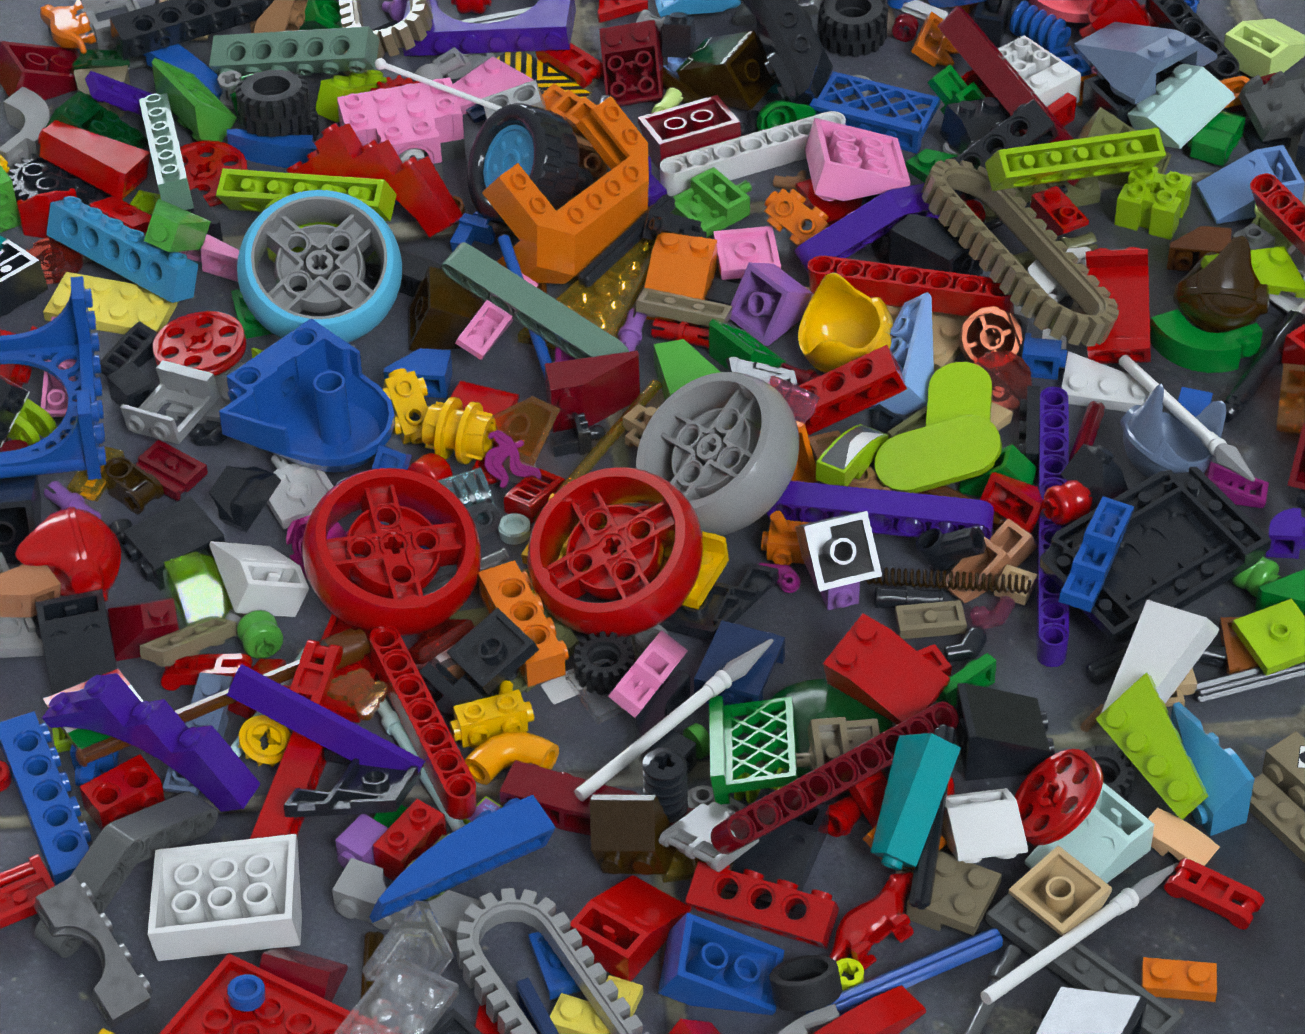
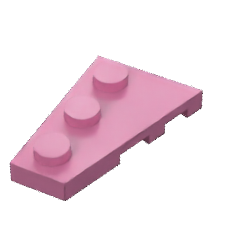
M491 57L455 82L453 87L456 90L482 99L533 81L534 79L499 59ZM457 96L462 115L467 114L466 109L477 104Z

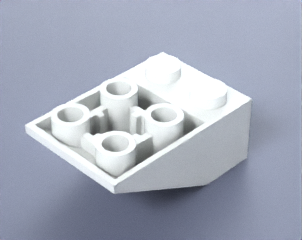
M1025 35L998 48L1046 107L1066 93L1077 97L1076 103L1080 101L1081 73Z
M210 542V549L235 613L248 614L252 611L264 610L273 614V616L296 617L309 590L300 565L271 546Z

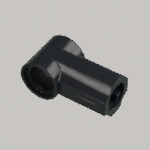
M978 526L945 534L937 528H931L921 534L916 542V548L934 570L944 571L950 568L958 559L984 554L986 543L984 533Z

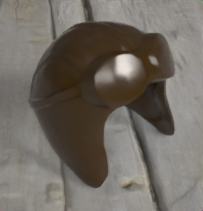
M1244 236L1235 237L1205 268L1201 266L1202 258L1174 288L1173 301L1182 315L1196 328L1205 332L1224 333L1251 325L1256 322L1260 315L1267 314L1269 309V286L1261 284L1255 275L1251 263L1249 242ZM1209 252L1206 255H1214L1219 253Z

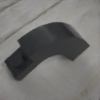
M678 670L670 680L666 679L662 683L659 691L655 692L636 716V740L690 698L689 674ZM673 729L641 754L643 760L646 754L657 748L675 750L687 762V775L697 765L696 743L675 732Z

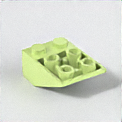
M1275 19L1242 21L1225 34V47L1238 60L1239 70L1251 77L1257 75L1262 77L1279 71L1284 73L1305 56V35Z

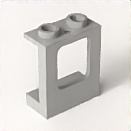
M81 0L84 7L81 9V13L86 12L92 29L90 33H94L96 38L95 44L98 49L116 48V45L111 38L110 19L98 22L95 16L97 13L119 7H125L128 12L140 9L137 0Z
M162 360L156 367L160 380L159 386L139 408L124 404L120 408L128 431L180 444L218 401L220 394L213 373ZM167 403L193 409L178 427L174 418L157 414L160 408Z

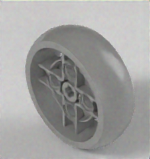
M720 372L705 375L682 386L667 398L654 413L643 432L638 446L636 468L658 475L673 484L693 506L702 531L720 536L739 531L761 518L773 507L786 490L794 474L799 455L797 423L789 404L781 393L762 379L739 372Z

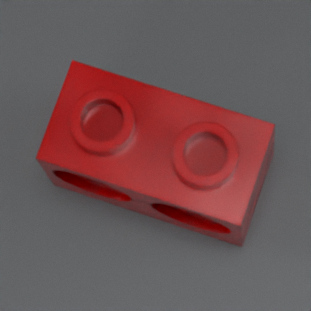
M141 754L79 786L84 808L101 831L113 821L165 801L161 779Z
M416 799L373 844L375 866L383 868L384 876L394 881L406 869L409 863L430 849L442 835H447L445 814Z

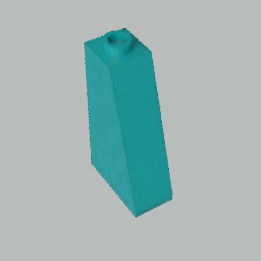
M932 733L899 736L870 852L882 858V865L897 871H901L902 867L917 866L961 747Z

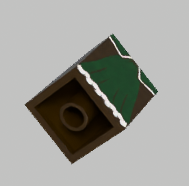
M754 30L706 38L676 70L681 81L702 98L718 95L725 105L746 111L752 110L775 84L774 78L771 77L764 64L768 61L767 54Z

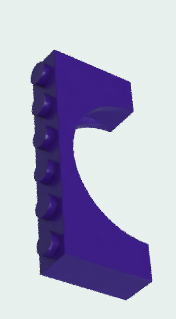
M409 0L407 1L404 18H406L410 12ZM430 0L433 13L431 30L426 31L427 36L422 41L414 40L416 46L408 51L403 48L404 56L442 55L454 47L462 54L569 50L576 14L575 0H539L526 12L516 17L493 23H468L453 19L439 9L437 0Z

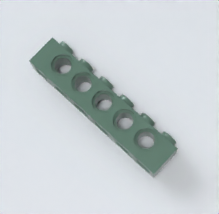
M369 26L213 35L209 67L218 76L223 72L231 70L241 73V76L265 70L291 71L302 76H311L313 73L335 75L345 71L363 73L365 70H376L375 61L378 55L379 37Z
M167 93L150 94L145 98L139 99L161 200L184 210L193 209L194 205Z

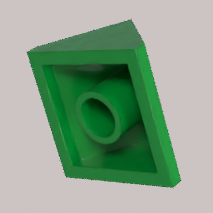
M715 319L710 321L709 356L726 369H728L726 358L729 357L759 362L776 368L781 367V364L786 362L745 330Z

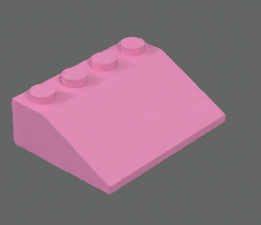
M814 118L805 146V154L814 194L826 201H834V199L846 201L910 186L911 182L898 138Z

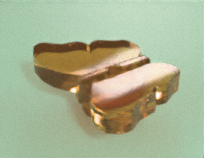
M361 668L348 672L347 676L340 675L332 679L327 695L338 701H347V705L356 711L360 719L370 720L380 707V703L384 701L388 693V686L382 681L375 682L374 679L370 678L368 670Z

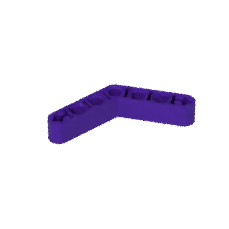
M924 183L891 189L806 240L794 252L808 273V262L810 259L816 256L848 258L890 232L893 225L903 220L908 214L937 219L940 215H934L928 209L930 204L924 203L923 193H921Z

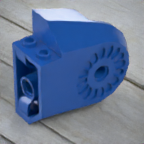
M312 318L226 376L229 389L228 397L231 403L219 411L222 434L307 468L324 472H345L360 467L376 456L379 445H386L391 438L395 425V414L391 399L379 385L362 374L360 351Z

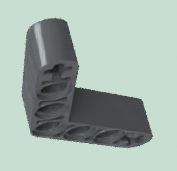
M184 792L113 821L100 832L70 877L75 875L80 884L85 882L88 885L95 899L92 904L97 912L101 914L105 911L136 864L154 857L155 850L175 848L204 836L216 824L218 811L193 793ZM41 919L34 932L37 940L62 958L70 957L83 943V940L71 936L52 937Z

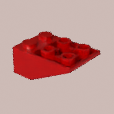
M632 875L591 899L571 921L570 930L576 928L581 935L582 947L588 945L594 954V964L599 962L605 971L631 982L665 943L669 930L687 912L690 913L692 907Z

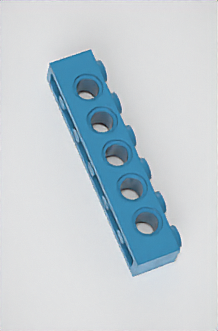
M67 196L63 200L50 203L47 236L171 303L194 297L198 264L188 259L185 254L167 252L145 242V236L142 231L125 226L121 220L108 217L100 209L82 203L81 199L77 197Z

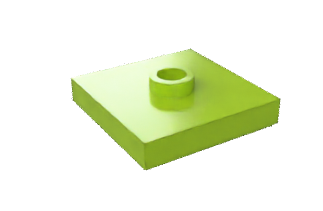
M1292 599L1233 620L1232 629L1266 676L1305 662V616Z

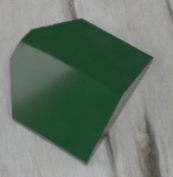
M87 49L86 54L80 52L78 58L72 63V69L74 71L78 69L126 65L129 68L130 60H123L120 52L116 49Z

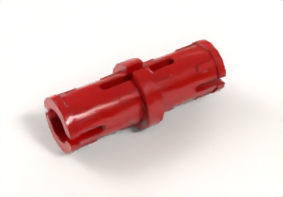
M658 318L652 324V326L664 328V331L651 329V336L653 338L672 341L684 339L689 344L709 349V340L702 339L703 336L709 337V329L693 327L688 322L681 321L678 324Z

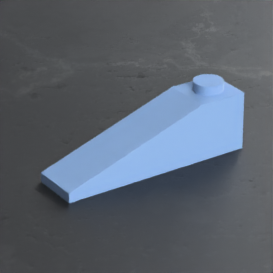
M928 292L904 303L890 332L893 336L890 350L900 367L907 390L869 407V409H875L880 404L895 414L907 415L916 410H921L927 405L929 381L934 374L932 298Z

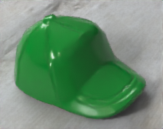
M782 100L774 101L764 106L759 112L757 127L759 131L811 117L816 115L814 108L808 105Z

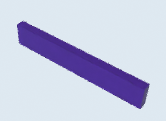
M243 664L236 671L227 696L350 761H353L354 758L359 759L360 765L408 771L410 766H418V774L422 770L425 760Z

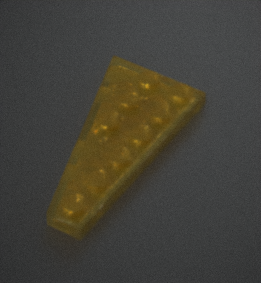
M642 238L589 288L580 285L577 280L556 300L617 338L619 329L627 318L628 311L632 309L646 281L655 241ZM524 327L518 332V342L533 345L528 328ZM545 340L548 349L556 350V346Z

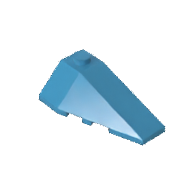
M1180 702L1174 703L1171 713L1172 724L1178 731L1183 741V747L1191 758L1208 793V797L1191 812L1195 822L1198 825H1202L1209 836L1246 823L1255 778L1231 748L1223 750L1218 745L1219 737L1213 732L1206 734L1203 731L1201 721Z

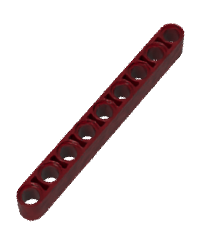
M957 5L938 25V28L1012 116L1020 105L1028 104L1034 99L1056 126L1059 136L1051 142L1073 140V137L976 22ZM1083 178L1067 180V182L1074 187Z
M947 702L936 703L737 811L712 829V845L722 854H732L876 773L883 771L892 765L900 735L934 734L936 728H939L942 724L955 729L959 722L956 709Z

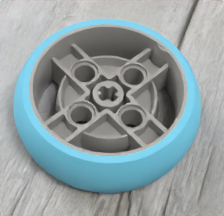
M310 190L298 192L278 200L254 220L247 230L240 247L237 260V277L240 291L250 312L266 329L276 336L283 338L312 318L349 343L375 328L392 308L401 285L402 259L393 232L375 210L357 198L344 193L329 190ZM315 222H326L339 225L337 228L330 225L321 224L310 225L303 228L298 227L299 225ZM370 245L375 249L381 263V275L374 290L363 283L366 267L362 253ZM337 246H345L348 249L340 252L336 251L334 248ZM294 247L304 248L302 252L298 253L291 251ZM267 248L277 255L274 263V275L277 285L268 293L263 288L259 279V263ZM338 285H346L349 287L345 291H339L335 289V287H337ZM295 286H303L306 288L301 292H295L292 290V288ZM338 309L342 311V313L330 316L299 314L302 310L314 313H327Z

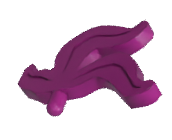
M500 430L489 433L488 439H495L499 447H494L486 453L485 467L489 474L501 481L500 487L502 489L506 488L509 483V476L502 466L508 457H510V470L513 475L520 478L533 476L537 480H541L542 475L539 468L527 466L520 462V454L517 449L524 445L523 440L514 443L510 436Z

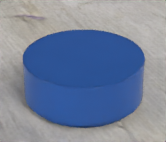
M244 974L230 981L227 988L228 1001L234 1009L248 1012L259 1008L264 1003L265 985L259 977Z

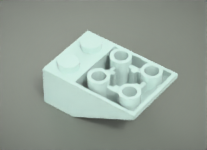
M1103 782L1100 796L1085 820L1062 839L1050 844L1038 845L1026 858L1024 864L1032 869L1059 845L1104 882L1108 883L1151 850L1155 824ZM1077 803L1072 806L1069 812H1071L1075 808Z

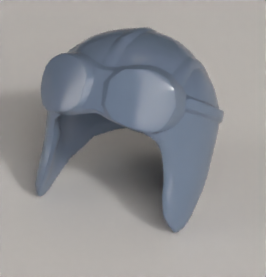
M1162 384L1157 385L1143 405L1131 407L1120 421V426L1123 430L1124 447L1128 458L1138 472L1147 478L1165 470H1172L1173 474L1189 472V467L1196 466L1205 473L1214 456L1203 445L1202 441L1173 414L1162 412L1164 387ZM1213 401L1195 418L1209 431L1222 438L1226 406L1223 401Z

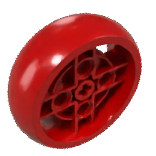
M613 467L593 471L565 485L547 502L538 515L532 528L528 545L527 563L531 583L535 593L540 596L545 609L559 622L572 630L586 635L594 633L595 637H600V632L605 631L606 637H610L611 632L617 633V638L636 635L665 621L679 609L690 595L702 565V530L698 516L689 500L664 478L645 470L629 467ZM641 503L651 505L652 507L642 512L635 507L623 504ZM606 524L604 528L597 530L600 526ZM649 533L646 537L639 539L643 534ZM569 537L566 556L558 559L563 545ZM674 544L669 560L659 573L664 559V549ZM590 566L589 569L582 572L585 567ZM634 574L630 579L624 580L627 576ZM588 592L600 599L617 601L590 603L576 599Z
M397 468L372 469L354 474L339 482L319 500L306 523L303 535L304 568L315 594L333 615L344 623L356 629L361 628L367 633H371L378 626H384V628L392 626L398 630L401 636H410L439 626L450 619L465 604L474 590L478 580V572H480L481 544L479 534L465 505L452 491L438 481L410 470ZM362 509L363 513L352 523L345 537L327 539L328 532L339 520L350 513ZM380 522H387V523H389L390 525H384V524H381ZM419 546H426L429 549H423ZM355 554L363 555L365 558L356 557ZM457 564L455 575L446 585L435 592L423 596L422 590L432 581L440 566ZM349 579H352L358 586L353 584ZM394 579H402L405 581V583L397 582Z

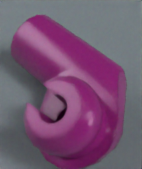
M759 563V565L779 570L777 585L784 592L793 593L800 588L801 580L791 566Z

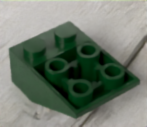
M82 91L77 92L55 109L46 125L47 127L54 120L140 149L149 144L148 139L138 129L126 124L116 113L107 110L97 103L91 95L85 94Z

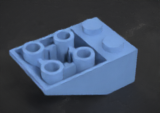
M1284 145L1254 150L1196 183V187L1216 224L1256 217L1254 212L1256 203L1250 183L1260 174L1268 173L1274 175L1302 202L1305 182Z

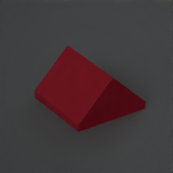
M286 947L274 948L262 953L259 968L332 1002L348 970L346 964Z

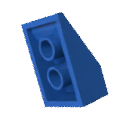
M687 912L668 932L658 994L690 1006L773 1015L776 1012V1005L773 999L769 974L774 967L783 962L784 950Z

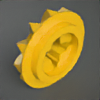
M265 715L254 716L245 721L237 735L239 736L238 748L245 752L246 759H253L257 762L258 766L269 764L273 767L281 762L291 733L286 726ZM266 732L269 745L263 750L259 740Z

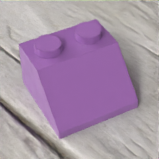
M749 262L730 305L732 306L730 319L763 345L769 346L802 319L813 293L774 264Z

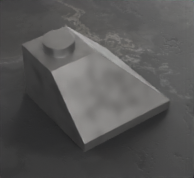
M867 511L795 526L802 559L818 592L882 576Z

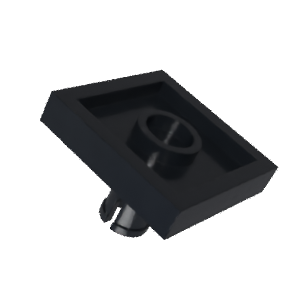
M497 607L450 648L447 653L481 689L489 694L504 680H514L518 676L519 667L532 657L539 648L534 641Z

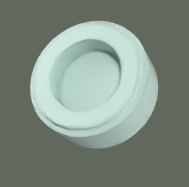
M512 513L501 518L498 526V535L503 542L516 545L525 542L530 537V521L526 516Z

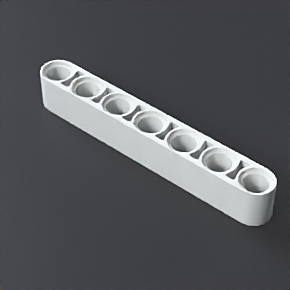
M829 111L668 157L660 163V183L667 189V195L676 196L691 188V178L712 167H715L729 180H734L806 159L805 146L814 118L846 125L845 116L836 111Z

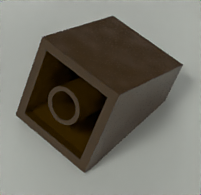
M429 266L408 306L409 350L416 351L420 348L438 350L460 349L461 347L455 344L456 340L486 301L450 279L442 269Z

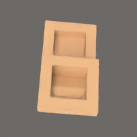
M1156 808L1148 818L1155 824L1151 847L1161 856H1164L1169 851L1179 861L1187 858L1205 866L1220 848L1201 831L1167 811Z

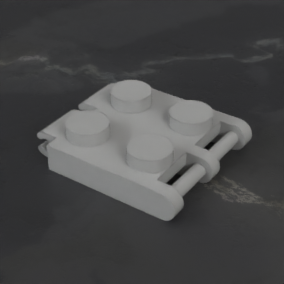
M712 802L710 805L700 804L662 832L659 843L665 847L672 845L679 852L685 854L686 857L701 859L711 869L720 872L757 844L759 839L732 854L727 855L718 852L712 845L711 831L717 824L734 814L735 811L717 802Z

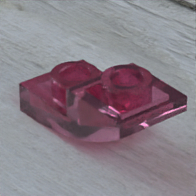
M773 375L771 376L768 384L781 393L789 404L795 420L805 424L814 414L820 397L791 382Z

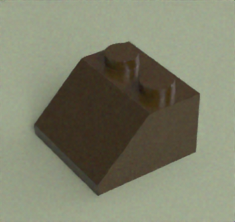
M592 794L590 798L591 851L602 872L613 875H667L677 848L672 845L665 847L659 843L660 835L671 824L657 796Z

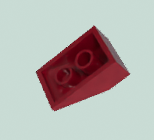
M1 41L0 84L9 97L21 87L35 92L43 100L76 91L77 87L72 63L80 54L76 49Z
M638 350L545 364L547 409L553 433L573 428V412H577V414L585 413L589 428L640 400Z

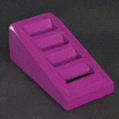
M1210 462L1204 474L1235 505L1264 508L1269 482L1255 478V481L1252 482L1219 464ZM1250 490H1256L1255 494L1250 493Z

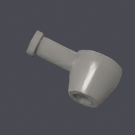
M459 52L455 57L440 65L434 63L425 64L418 68L415 74L430 80L443 79L444 75L460 66H465L466 62Z

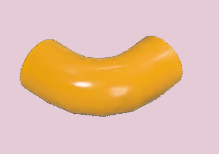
M505 732L488 738L465 758V762L474 780L480 784L488 785L500 771L512 766L515 760L533 763L551 770L557 761L559 746L543 737L528 732Z

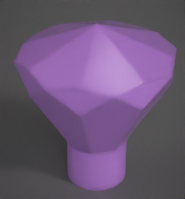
M408 0L384 1L382 10L388 12L391 18L399 23L404 18Z

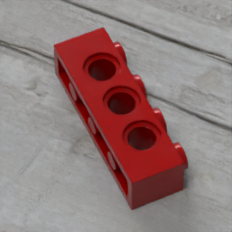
M885 345L781 395L789 404L795 420L804 423L807 433L810 435L907 390V386L895 357L888 345Z
M698 861L685 900L686 904L692 907L693 910L827 950L840 909L836 902L832 901L833 896L831 894L812 889L811 894L797 890L798 885L778 879L777 884L763 880L764 875L756 871L744 869L743 874L731 871L730 865L717 872L706 863ZM726 885H738V892L733 898H721L722 889ZM769 894L772 896V902L768 908L762 910L755 908V901L760 895ZM794 905H805L806 913L801 919L793 920L789 918V911Z

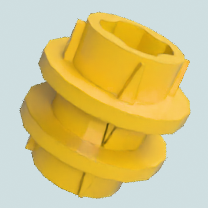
M450 397L445 403L436 401V404H432L428 408L423 421L422 440L426 444L425 448L434 449L435 454L440 455L445 460L449 459L455 451L458 463L466 465L472 459L482 460L486 453L492 449L495 439H488V435L496 430V420L492 417V413L483 412V406L479 402H470L463 411L462 401L459 398Z

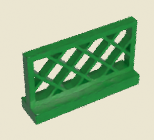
M723 696L709 699L710 778L715 802L721 805L730 804V793L785 786L798 779L792 696L725 706ZM784 710L777 716L770 714L772 711ZM748 715V717L745 718L743 721L733 718L736 716ZM759 721L766 723L761 728L753 726ZM777 728L784 730L778 736L771 734ZM742 733L750 735L743 741L736 738ZM760 740L767 742L761 748L754 746ZM777 748L785 750L778 756L772 754ZM744 752L750 755L745 760L737 758ZM761 760L768 762L762 768L754 766ZM778 768L789 771L787 773L773 774ZM744 772L751 775L748 778L736 779Z

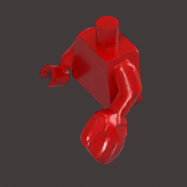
M1092 0L1087 7L1090 24L1080 29L1079 32L1084 39L1113 22L1159 27V25L1146 12L1145 4L1140 5L1137 0Z

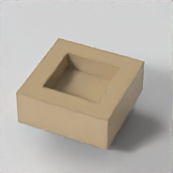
M1007 564L1002 574H1005V588L1008 585V575L1011 574L1013 590L1015 575L1017 574L1018 589L1021 586V576L1024 575L1025 590L1027 589L1028 580H1031L1030 590L1027 594H1024L1023 591L1020 594L1016 591L1013 594L1010 591L1005 593L1003 590L998 593L995 590L994 595L1025 605L1037 584L1038 574ZM1001 576L998 579L999 589L1001 586Z

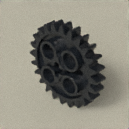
M34 153L31 154L32 159L21 158L22 164L14 163V169L8 172L13 183L16 202L21 199L25 201L37 194L51 191H69V189L73 188L76 191L77 198L81 199L82 203L88 205V198L96 199V193L101 192V189Z

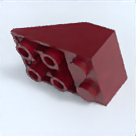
M655 20L599 29L605 94L611 96L619 106L663 99L661 33Z

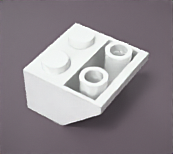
M1007 788L948 795L946 797L941 835L947 841L946 845L958 861L977 863L982 858L995 856L1000 859H1010L1016 857L1019 853L1028 852L1017 800Z

